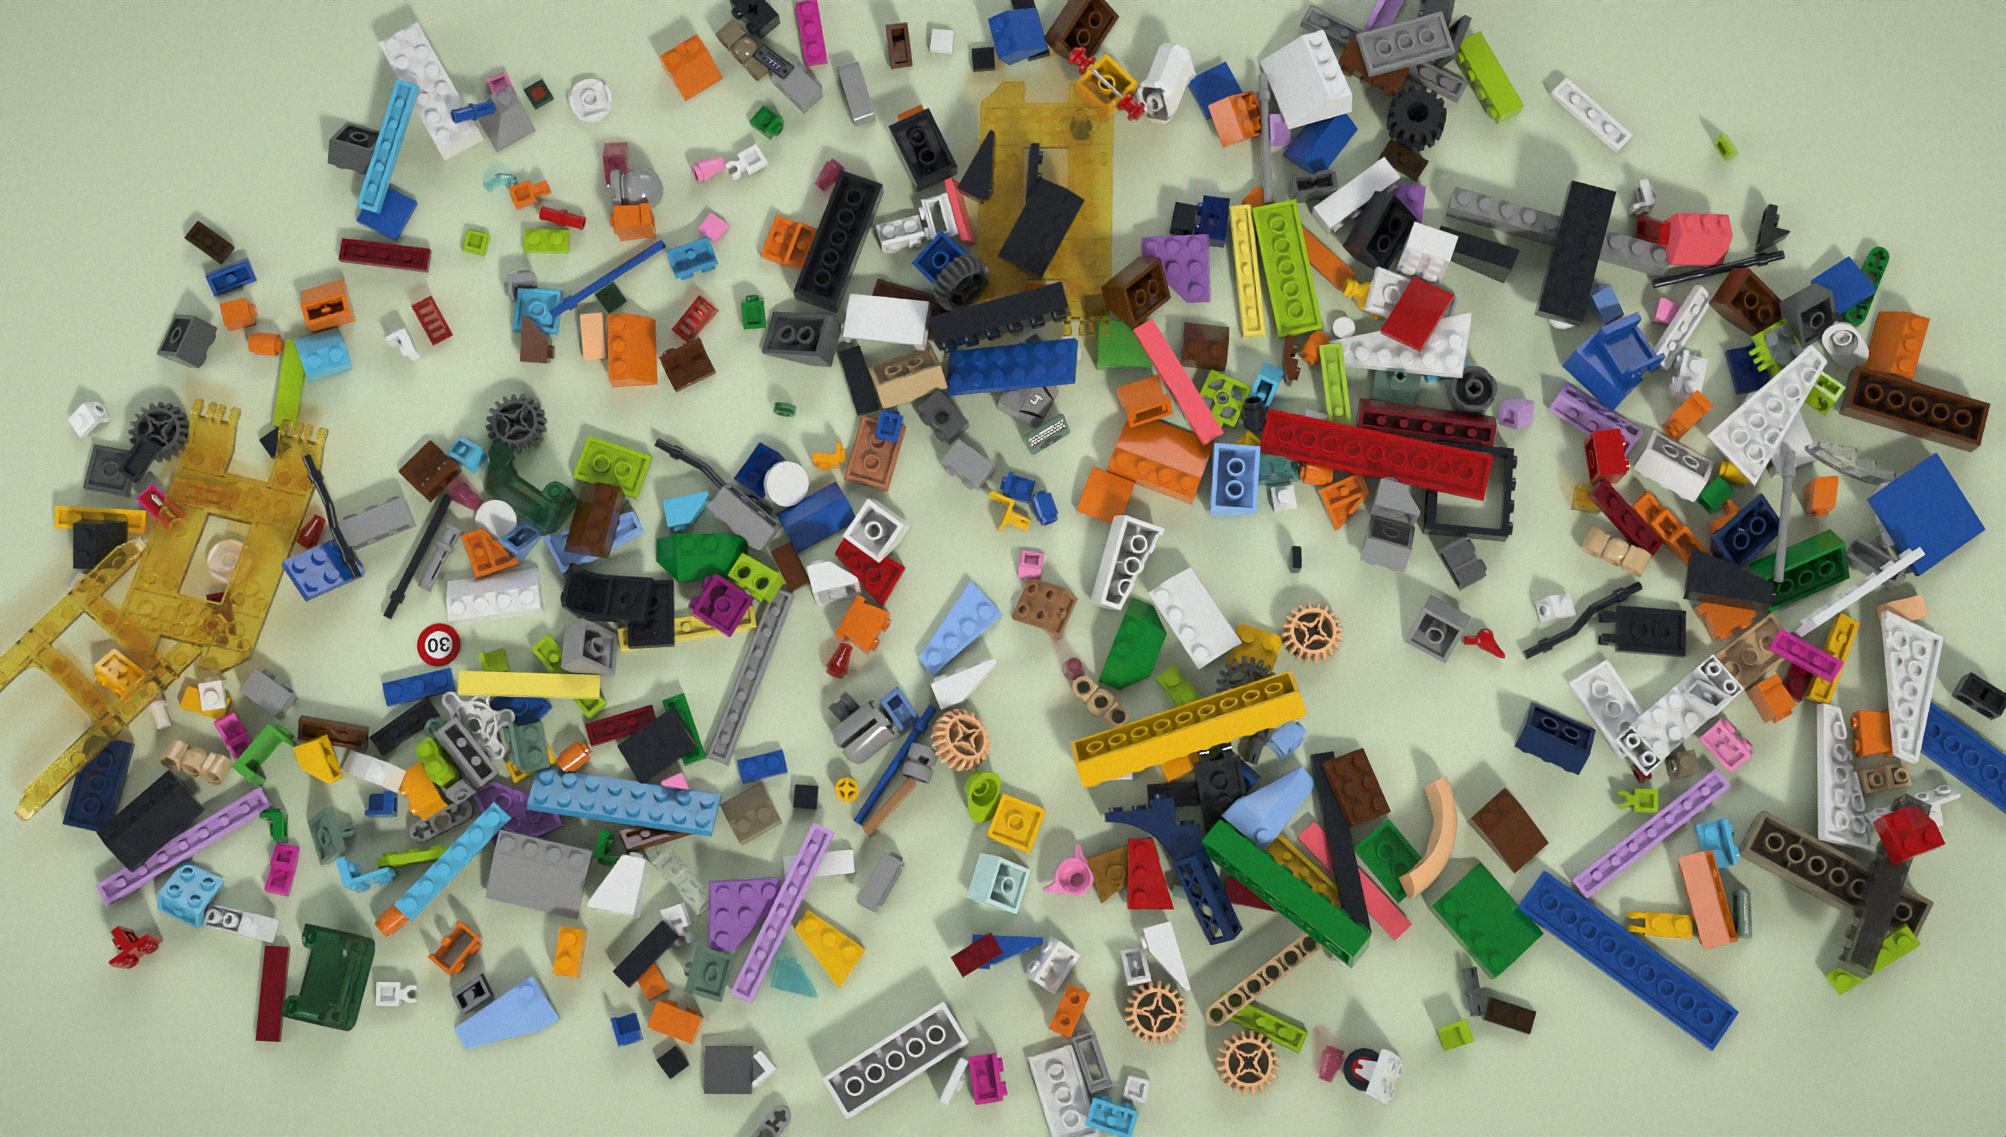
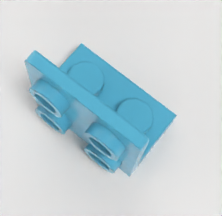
M346 857L336 859L343 887L352 891L356 890L357 893L370 890V885L379 883V885L393 882L392 878L398 876L397 871L389 867L362 875L360 865L358 863L355 864V861Z
M183 861L159 891L157 909L199 929L204 921V909L223 886L224 880L187 861Z

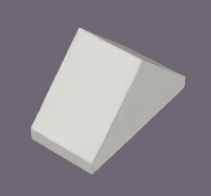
M1699 679L1682 693L1683 697L1706 721L1717 715L1733 700L1731 695Z
M1143 947L1120 951L1126 987L1151 982Z

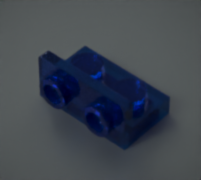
M1754 342L1749 346L1725 352L1736 395L1759 391L1769 382L1767 369L1760 372L1757 369L1762 365V362L1760 361L1756 364L1753 362L1758 355L1750 356L1748 353L1756 348Z
M760 442L734 479L763 499L766 495L764 490L766 473L774 464L786 461V459L779 452Z

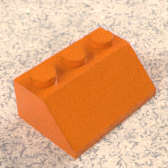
M1878 312L1868 346L1869 357L1863 367L1912 381L1930 319L1911 312Z
M634 314L607 315L609 381L612 387L658 385L656 320Z

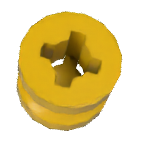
M846 777L836 783L835 792L842 802L848 803L856 800L859 795V787L855 780Z

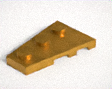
M1150 836L1148 838L1153 839L1158 858L1160 859L1153 836ZM1128 844L1086 858L1088 867L1094 875V884L1101 904L1127 884Z

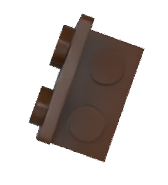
M700 338L688 339L683 343V346L677 349L670 348L659 357L675 392H679L716 373Z
M431 440L399 470V473L430 503L462 472L458 464L450 459Z

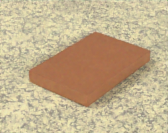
M862 415L844 480L888 492L906 426L902 425L898 444L875 439L879 419Z

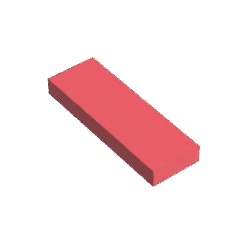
M952 177L945 179L944 183L960 241L968 246L976 244L963 194L959 193L957 189L960 182Z

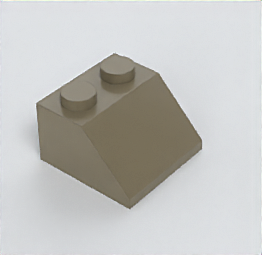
M761 782L720 804L729 825L741 845L750 842L783 823Z

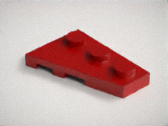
M843 538L835 552V556L852 575L858 578L861 585L883 608L906 568L888 557H885L878 563L846 538Z
M1128 838V910H1174L1154 842L1151 838Z

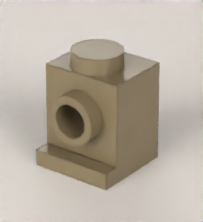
M1695 749L1677 752L1666 757L1671 780L1694 776L1700 772Z

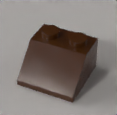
M1185 322L1180 361L1182 367L1225 371L1230 327Z

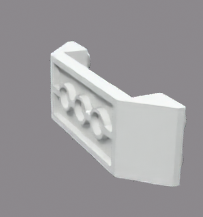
M1713 654L1686 675L1614 740L1645 776L1652 772L1664 761V758L1706 722L1682 694L1697 679L1731 695L1733 699L1744 690L1740 683Z

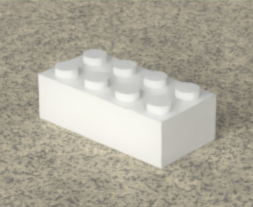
M1414 222L1401 252L1395 273L1410 279L1415 276L1438 287L1449 265L1459 236Z

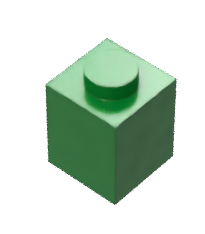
M1718 476L1699 494L1695 501L1712 515L1735 491L1732 489L1729 481Z

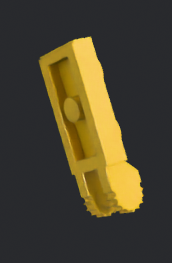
M1648 911L1644 913L1627 912L1626 917L1630 919H1644L1643 927L1626 926V930L1630 933H1640L1643 936L1692 939V915Z

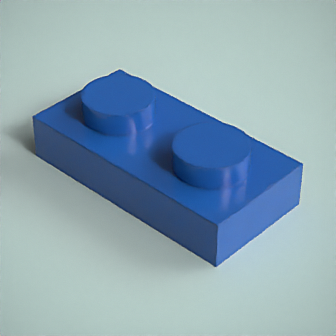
M783 750L737 760L743 784L788 773Z

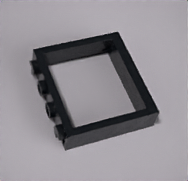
M1432 440L1431 443L1505 458L1500 529L1436 523L1438 492L1426 489L1423 534L1450 537L1464 536L1470 539L1505 542L1513 532V522H1510V513L1514 512L1515 504L1514 500H1511V491H1515L1516 478L1512 477L1513 469L1517 467V456H1514V448Z

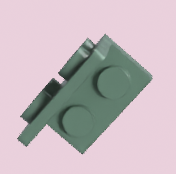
M513 721L508 722L509 728L505 729L507 741L508 743L511 742L513 751H510L512 765H515L516 769H519L524 774L551 768L543 722L518 726Z

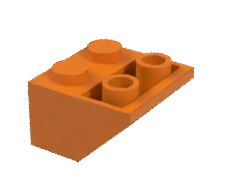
M1253 91L1229 96L1208 105L1223 147L1261 135L1260 110Z
M345 279L301 291L303 316L306 326L313 334L356 321Z

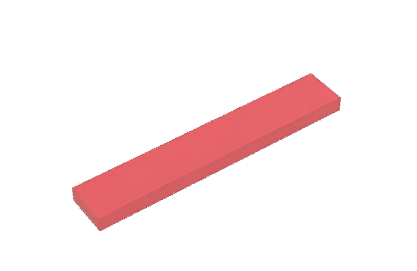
M1151 319L1133 329V334L1203 446L1222 436L1224 432L1154 320Z
M1314 821L1297 839L1335 878L1326 833ZM1358 868L1367 913L1395 941L1412 923Z

